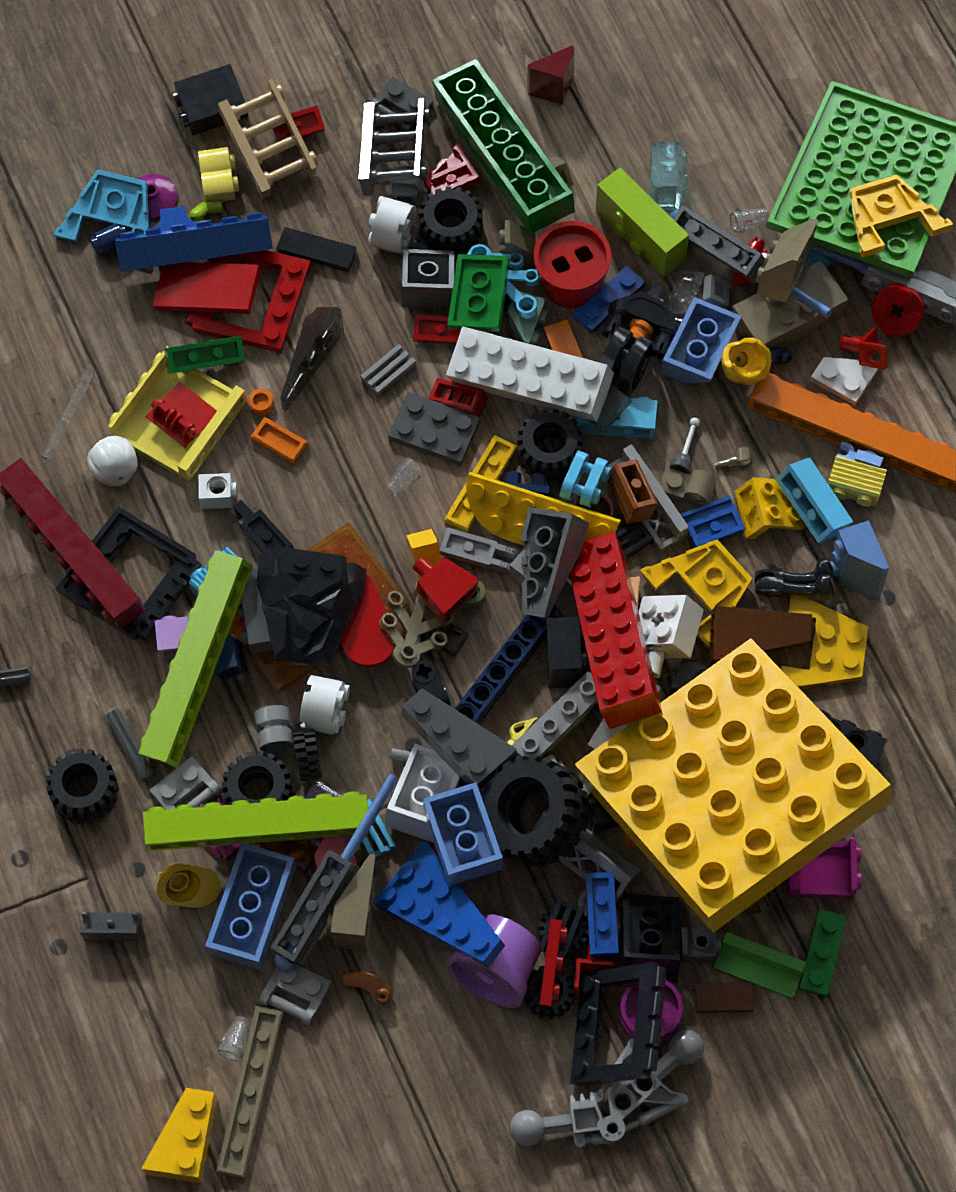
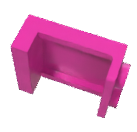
M850 837L849 841L836 842L787 878V897L854 898L857 889L862 888V874L857 873V863H861V846H856V837Z

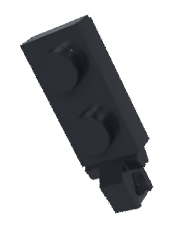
M242 500L233 506L235 508L234 512L240 518L237 521L240 529L263 554L269 552L281 553L287 548L294 549L292 543L261 509L258 510L255 507L251 510Z

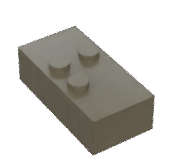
M820 260L803 270L795 287L832 309V313L828 318L823 317L791 296L787 303L758 293L734 305L732 312L742 316L737 330L743 339H759L767 348L771 349L780 346L784 347L844 315L848 298Z

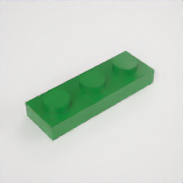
M241 336L164 348L168 374L245 361Z
M819 909L799 987L800 991L827 997L847 916Z

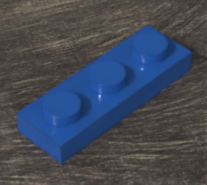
M627 265L601 288L596 295L582 305L573 314V318L589 333L593 334L608 320L609 305L619 298L638 293L645 287L646 281Z
M614 872L586 873L590 957L618 956Z

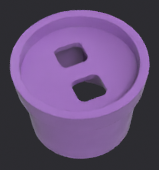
M485 915L486 921L505 944L503 950L489 968L455 950L447 961V969L460 985L479 998L497 1006L517 1008L522 1004L527 992V981L542 951L541 944L534 935L514 921L498 915Z

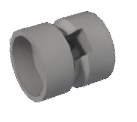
M266 706L254 713L256 727L260 731L258 733L260 751L280 753L294 747L293 732L289 728V723L291 722L290 712L287 706Z

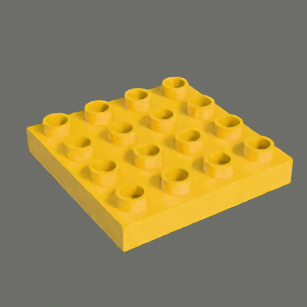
M752 639L746 641L660 703L662 713L634 721L575 763L579 779L713 933L893 801L891 784Z

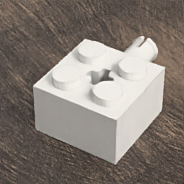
M687 595L643 596L639 616L654 678H660L664 659L691 658L704 609Z

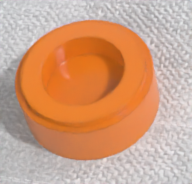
M266 389L254 390L248 397L250 411L257 416H265L271 413L275 405L272 393Z

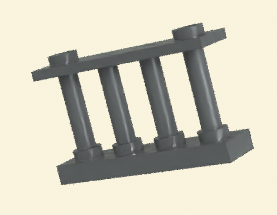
M424 98L419 99L418 112L381 114V112H377L374 102L364 103L359 182L363 196L373 195L374 185H378V182L415 179L418 192H423L424 181H428V169L425 166L427 124L431 123V110L426 108ZM417 122V131L380 133L378 131V127H382L383 124ZM416 141V150L378 152L377 146H381V143ZM415 160L414 169L377 172V169H375V166L381 162Z

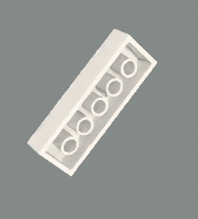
M463 326L446 372V376L452 382L480 388L486 393L545 409H556L560 413L566 412L571 416L597 423L614 375L607 364Z

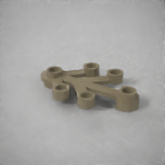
M417 582L412 588V595L416 601L411 618L402 605L403 595L398 591H391L386 597L385 603L393 610L394 614L385 613L379 621L381 629L386 631L395 646L393 658L395 663L401 668L413 667L419 661L420 655L434 649H442L447 643V636L441 631L434 632L430 640L415 645L418 636L439 627H447L453 621L452 614L447 619L448 621H445L443 624L437 617L421 623L426 603L416 591ZM391 598L397 599L398 602H393ZM385 619L390 620L392 624H387ZM397 619L406 632L405 640L395 627ZM435 638H439L442 643H438Z

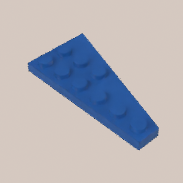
M426 840L421 842L373 902L378 909L489 968L505 947V944L459 883L449 886L441 860Z

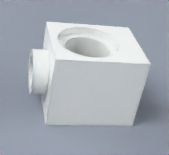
M230 473L199 474V502L201 509L233 508V498H237L238 492L237 482H232ZM217 488L224 489L220 494L212 493Z

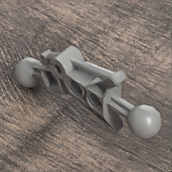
M688 1029L679 1030L674 1033L669 1040V1051L658 1060L657 1071L651 1072V1078H646L651 1083L650 1090L641 1091L636 1086L638 1079L604 1083L598 1092H590L588 1100H585L583 1094L580 1093L579 1101H575L571 1094L569 1114L541 1117L532 1110H522L517 1112L509 1123L511 1138L521 1146L530 1147L539 1143L545 1134L572 1131V1137L578 1149L590 1143L592 1145H613L618 1143L625 1132L639 1125L644 1126L687 1104L688 1097L686 1094L671 1091L661 1080L680 1064L686 1066L698 1062L704 1052L703 1040L696 1032ZM634 1038L629 1040L614 1064L632 1061ZM611 1087L607 1098L608 1116L603 1119L598 1103L603 1101L604 1094ZM620 1096L626 1097L630 1102V1107L626 1110L618 1109L615 1105V1099ZM656 1106L638 1115V1119L626 1125L623 1121L638 1107ZM607 1127H614L616 1129V1133H609L607 1131Z

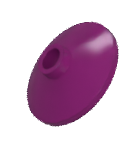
M147 174L138 178L147 182L148 192L155 191L153 194H148L149 219L161 218V209L175 207L178 193L176 186L169 178L160 174Z

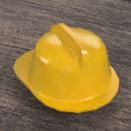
M177 862L168 865L162 872H159L156 893L164 904L202 908L210 905L217 899L221 891V882L218 875L210 869Z

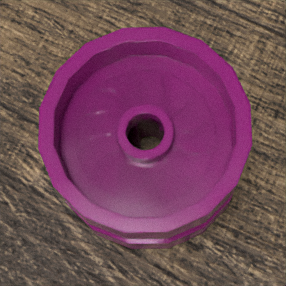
M665 980V989L659 990V992L664 993L662 1017L656 1018V1020L661 1021L659 1045L669 1041L672 1035L678 1031L683 1013L682 997L676 987L667 980ZM639 982L635 985H629L623 993L620 1005L621 1027L630 1039L634 1038Z

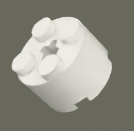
M380 196L376 207L377 212L376 214H371L368 222V228L372 229L368 238V246L403 254V249L408 248L412 237L410 229L411 225H415L416 206Z
M311 675L307 682L308 685H312L311 690L304 692L301 704L300 722L303 723L300 725V728L306 730L314 729L316 732L334 735V733H338L339 727H343L346 711H342L344 701L348 700L350 685H345L343 681Z

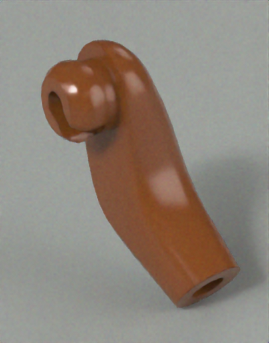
M371 971L343 974L344 988L365 989L380 1004H387L392 1000V989Z

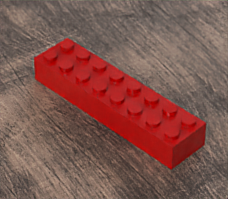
M615 531L585 541L570 572L599 709L609 729H613L662 713L626 557Z

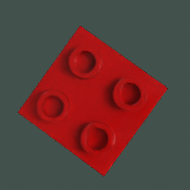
M179 382L163 399L159 400L156 398L151 403L153 409L145 417L186 448L207 426L217 410Z

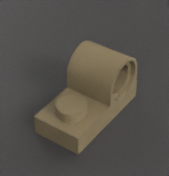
M666 467L660 486L669 498L701 507L710 503L716 488V478L711 473L703 470H693L690 475Z

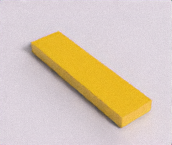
M494 435L472 473L500 481L517 452V445ZM465 484L444 521L446 524L462 532L469 533L476 521V517L470 508Z

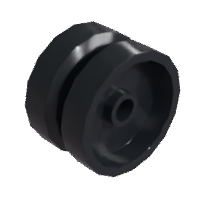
M619 327L610 339L600 363L607 364L614 373L611 383L617 379L619 389L628 393L634 392L648 367L655 342L642 336L634 341L633 332Z

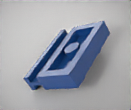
M730 496L681 514L689 526L688 535L694 548L717 539L720 542L745 532L744 524Z

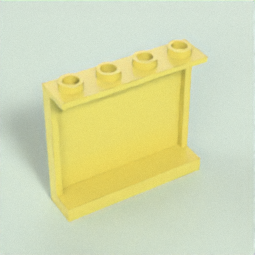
M163 351L156 355L153 366L148 373L142 374L134 392H130L125 397L118 413L115 412L111 416L108 423L111 436L126 438L136 452L189 482L247 402L245 390L238 386H235L232 390L197 369L168 374L165 353ZM179 382L217 410L207 426L186 448L145 417L153 409L151 403L156 398L159 400L163 399Z

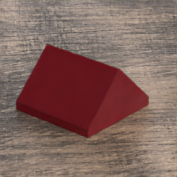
M573 45L527 64V92L529 95L563 105L574 77L575 49Z

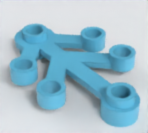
M474 245L467 255L509 257V267L513 270L508 272L506 294L516 304L517 312L521 317L526 319L532 318L538 310L536 299L530 295L523 296L510 281H525L527 286L534 287L540 282L537 270H519L524 265L523 255L519 252L511 254L492 253L485 245ZM514 259L520 260L518 263L512 262ZM529 276H535V277H536V278L533 279V280L527 279ZM526 307L531 308L529 311H524L523 309Z

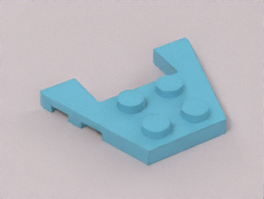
M97 169L79 195L80 198L66 214V219L55 230L54 236L77 243L85 218L111 225L117 223L119 227L124 226V228L135 231L136 235L146 234L145 230L149 229L147 182Z

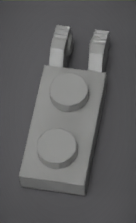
M447 528L440 547V554L442 556L488 569L491 567L495 571L508 574L510 573V564L494 559L495 553L510 559L516 558L517 555L515 549L498 544L497 541L452 528Z

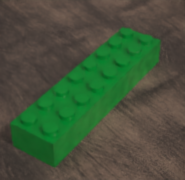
M477 59L432 80L437 102L530 234L575 212L572 191Z

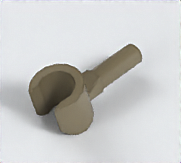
M748 447L737 448L736 457L714 463L716 469L735 464L742 467L747 466L750 463V450Z

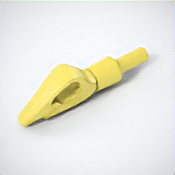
M538 718L513 724L509 729L511 739L507 743L513 745ZM524 726V729L516 733L514 731L517 727Z

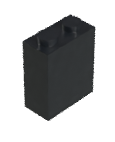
M231 64L174 82L176 92L172 93L176 108H182L183 113H180L183 126L184 128L189 127L192 136L225 125L218 111V103L226 99L230 106L235 105L237 107L246 103ZM248 113L240 116L239 120L249 117Z

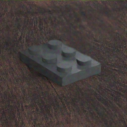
M407 392L388 434V440L461 466L480 424V417Z

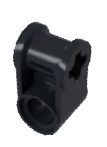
M427 660L418 661L412 667L411 681L415 692L417 693L423 688L451 706L448 693L441 683L433 663ZM423 673L425 676H428V678L424 679L423 676H419V674Z

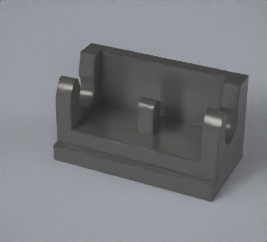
M132 911V913L81 912L83 925H80V934L84 941H140L141 913L138 911Z

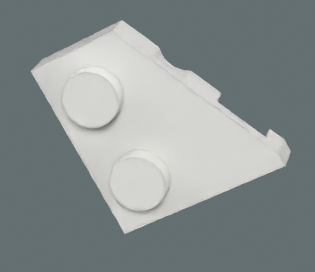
M824 357L812 374L810 381L855 406L879 369L859 365V360Z

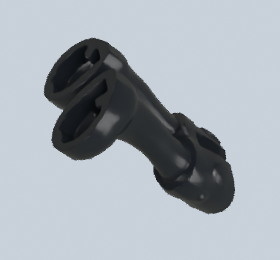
M828 558L818 559L814 571L810 573H790L783 571L782 568L757 570L754 573L755 593L766 598H782L787 594L813 597L818 600H829Z

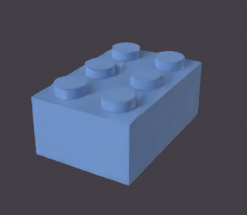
M476 782L423 799V810L449 886L503 869V857Z

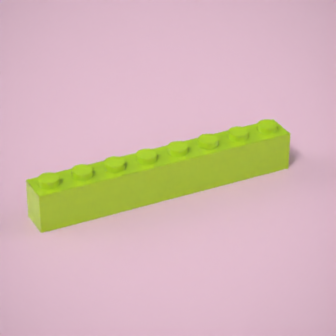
M215 550L213 557L209 560L206 576L198 588V597L194 608L189 612L186 629L179 638L178 650L175 658L170 662L165 684L160 689L158 703L150 715V724L147 732L141 739L139 754L151 760L178 768L253 569V565L245 559Z
M347 792L340 797H332L331 794H320L314 799L293 796L289 797L288 801L265 798L260 800V803L238 800L232 802V805L221 806V803L212 802L205 804L204 807L197 808L186 804L179 805L176 809L165 810L164 807H152L148 811L143 812L145 852L353 835L368 811L367 794L360 795L359 792Z

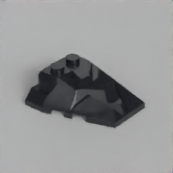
M293 548L284 549L281 553L269 552L261 554L259 556L256 583L261 593L262 609L267 619V631L274 660L329 667L343 638V634L364 595L366 569L356 563L347 562V558L343 555Z

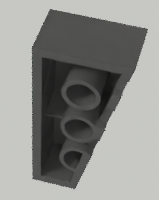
M423 688L402 705L403 718L467 785L476 782L479 791L493 779L491 776L496 770L502 771L503 764L516 759L517 749Z

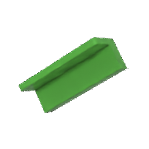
M726 932L721 953L718 955L714 969L793 999L806 962Z

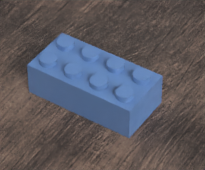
M249 844L240 845L205 945L208 955L262 970L297 868L295 858Z

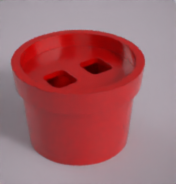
M565 221L551 226L542 233L534 248V262L545 295L553 303L566 308L581 307L596 295L602 287V282L608 273L611 263V248L602 232L584 222ZM565 259L570 269L557 273L553 265Z

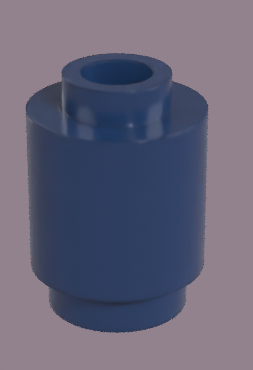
M115 223L94 233V236L89 238L98 257L103 254L107 256L117 251L115 240L120 238L121 233L127 232L124 226L119 227Z

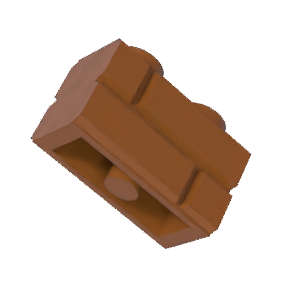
M638 460L615 464L607 482L626 523L632 524L650 519L658 503L654 494L651 493L652 490Z

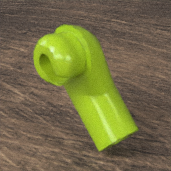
M221 200L201 202L190 211L189 217L195 222L204 221L203 216L206 214L223 212Z

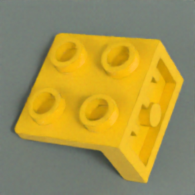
M752 477L735 490L741 520L745 527L746 539H756L769 528L803 530L806 527L804 521L775 479Z

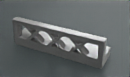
M631 444L623 449L622 457L610 463L608 467L613 468L617 463L638 460L652 490L651 493L654 494L658 503L655 509L659 513L657 521L648 519L641 522L654 537L655 545L662 552L687 538L689 526ZM658 527L670 529L674 536L662 542L657 535Z
M549 808L543 812L532 831L543 823ZM586 828L585 832L581 831L579 835L581 840L578 845H572L574 846L576 856L563 857L560 855L559 861L585 881L586 873L589 872L585 869L583 860L591 859L596 863L598 873H603L604 870L606 872H614V878L621 883L615 893V902H618L628 885L637 879L642 870Z

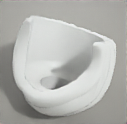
M110 436L99 440L90 449L87 456L88 466L94 478L111 487L125 485L132 478L138 466L134 447L126 438L121 436Z

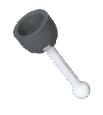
M696 417L690 420L691 428L683 452L672 458L669 468L689 474L691 461L687 453L695 429L700 425V420Z

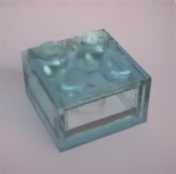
M652 141L650 197L665 212L679 210L681 202H686V189L688 186V174H686L687 152H683L682 142Z

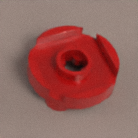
M893 283L883 287L872 303V317L877 326L886 335H905L914 331L919 326L924 314L925 305L917 290L905 287L901 283ZM894 304H897L898 307H904L905 310L902 311L901 315L892 311Z

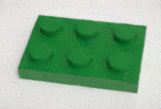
M458 254L447 324L449 329L461 330L463 326L478 331L500 332L510 265L508 256Z

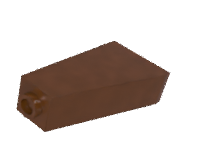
M715 606L711 610L708 663H717L749 639H752L765 653L806 645L815 636L816 626L815 622H812V614Z

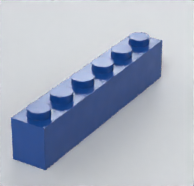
M262 212L247 214V219L237 220V216L222 218L221 223L212 224L211 220L196 222L197 226L186 228V224H177L171 226V230L161 231V228H151L145 230L146 234L136 235L135 231L121 233L120 238L115 240L120 272L273 249L268 216H262Z

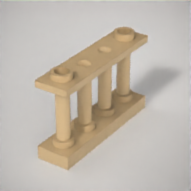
M273 79L268 80L270 92L237 107L235 105L230 106L227 99L218 103V111L261 199L271 195L273 182L306 167L311 176L316 175V166L319 165L314 152L308 151L283 99L286 96L281 85L276 86ZM275 101L281 114L248 129L246 127L241 129L238 122L240 116ZM286 123L291 134L290 137L259 151L256 149L252 151L248 143L251 141V138ZM297 146L302 156L301 159L271 173H263L259 165L262 163V160L290 147Z

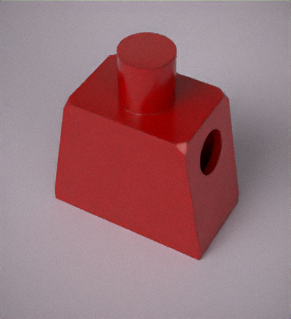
M422 557L412 568L421 576L416 587L418 595L442 624L478 589V578L444 557L434 566Z

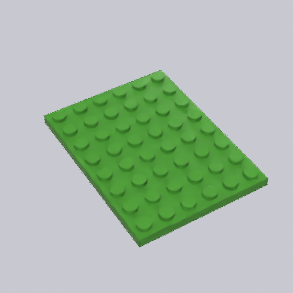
M831 81L767 220L766 228L783 233V231L813 218L817 219L818 223L812 244L913 278L930 237L921 220L915 218L876 230L885 245L883 252L862 258L849 196L850 190L856 186L897 175L920 194L919 198L927 205L932 204L938 209L937 214H939L956 174V123Z

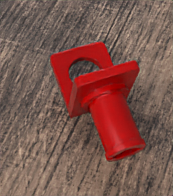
M872 328L863 338L847 334L841 336L839 341L840 350L859 353V365L883 370L888 367L887 346L878 344L877 328ZM876 352H879L881 356L879 362L871 359Z
M589 938L587 940V958L576 959L574 999H578L579 975L614 968V962L603 961V957H590Z

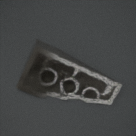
M317 307L303 321V327L280 397L282 409L286 412L344 335L342 310L338 307Z

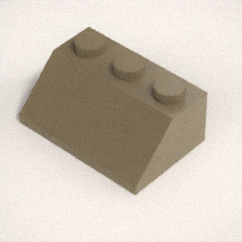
M813 218L785 230L779 241L774 240L770 254L767 253L763 267L759 268L755 282L759 283L758 294L787 303L808 262L818 223L817 219Z

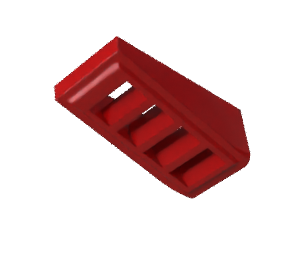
M437 378L428 399L480 417L488 397L483 389ZM446 388L447 391L444 398H440L443 389ZM456 392V395H455L453 401H451V397H452L453 393ZM465 395L466 398L464 400V403H461L463 396Z

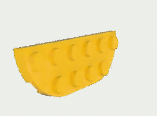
M470 472L467 477L466 491L468 502L480 524L492 534L524 546L522 530L529 507L570 513L587 521L589 526L584 542L614 531L616 532L621 522L619 519Z

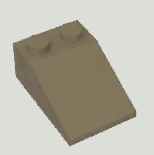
M369 854L335 903L333 914H328V937L332 938L334 947L358 950L368 949L378 874L375 854Z

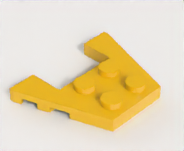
M897 175L856 186L850 190L849 196L862 258L883 252L885 245L876 230L919 218L931 237L952 231V221L948 218L943 219L937 214L938 209L932 204L927 205L919 198L920 194Z
M718 539L688 550L679 556L662 560L653 566H646L640 570V574L655 591L675 574H678L710 611L715 606L736 608L753 579ZM711 615L700 623L696 636L707 650H709Z
M790 595L788 612L812 614V621L815 622L816 629L809 670L781 666V670L801 689L811 688V686L833 685L861 680L868 626L807 597Z

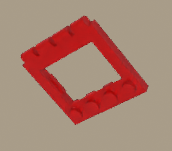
M269 250L207 259L209 262L206 263L230 264L232 258L246 261L247 264L259 265V267L268 269L275 268L281 271L260 331L211 320L213 312L188 311L185 324L192 326L193 332L221 339L241 336L242 344L282 353L311 267V261Z

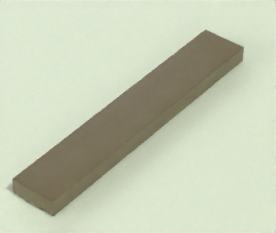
M255 1006L218 1160L217 1174L245 1179L284 1015L283 1011Z

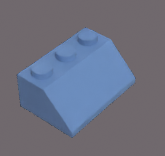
M694 297L663 359L662 375L684 384L711 382L722 360L723 350L730 343L742 316Z
M869 520L838 530L836 541H834V549L831 552V561L828 563L831 575L837 577L841 586L874 600L879 599L889 566Z

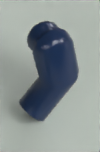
M780 346L769 349L772 360L771 367L773 364L782 362L788 364L792 360V352L785 347Z

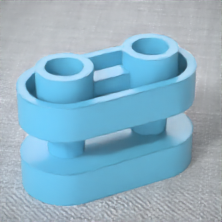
M577 451L564 479L560 498L571 501L574 494L581 496L580 505L591 508L593 504H598L602 494L600 486L602 482L607 483L612 468L608 467L609 461L597 458L595 463L591 464L588 462L589 454ZM583 473L590 474L585 486L579 485Z

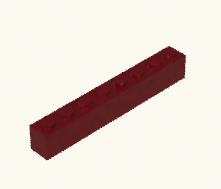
M22 458L0 472L1 495L5 500L11 498L14 502L12 507L20 518L24 515L29 521L26 524L35 535L38 533L42 535L43 539H41V542L50 553L52 551L57 553V562L64 570L69 568L73 574L70 575L72 580L79 588L84 586L88 592L85 595L94 606L99 604L102 607L101 614L109 624L114 622L121 630L146 611L137 594Z

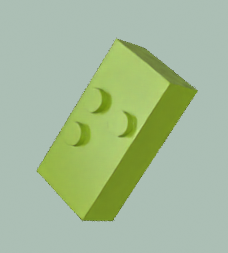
M619 167L597 184L596 211L613 227L618 237L624 238L630 244L634 253L637 255L641 254L663 277L686 260L689 234L624 170Z

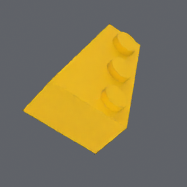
M191 1088L184 1090L141 1168L145 1175L202 1184L218 1100L214 1092Z

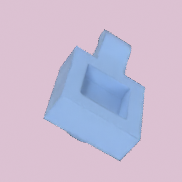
M841 442L839 449L846 451L848 454H837L836 456L881 467L883 457L869 450L862 451L858 449L855 452L850 443Z

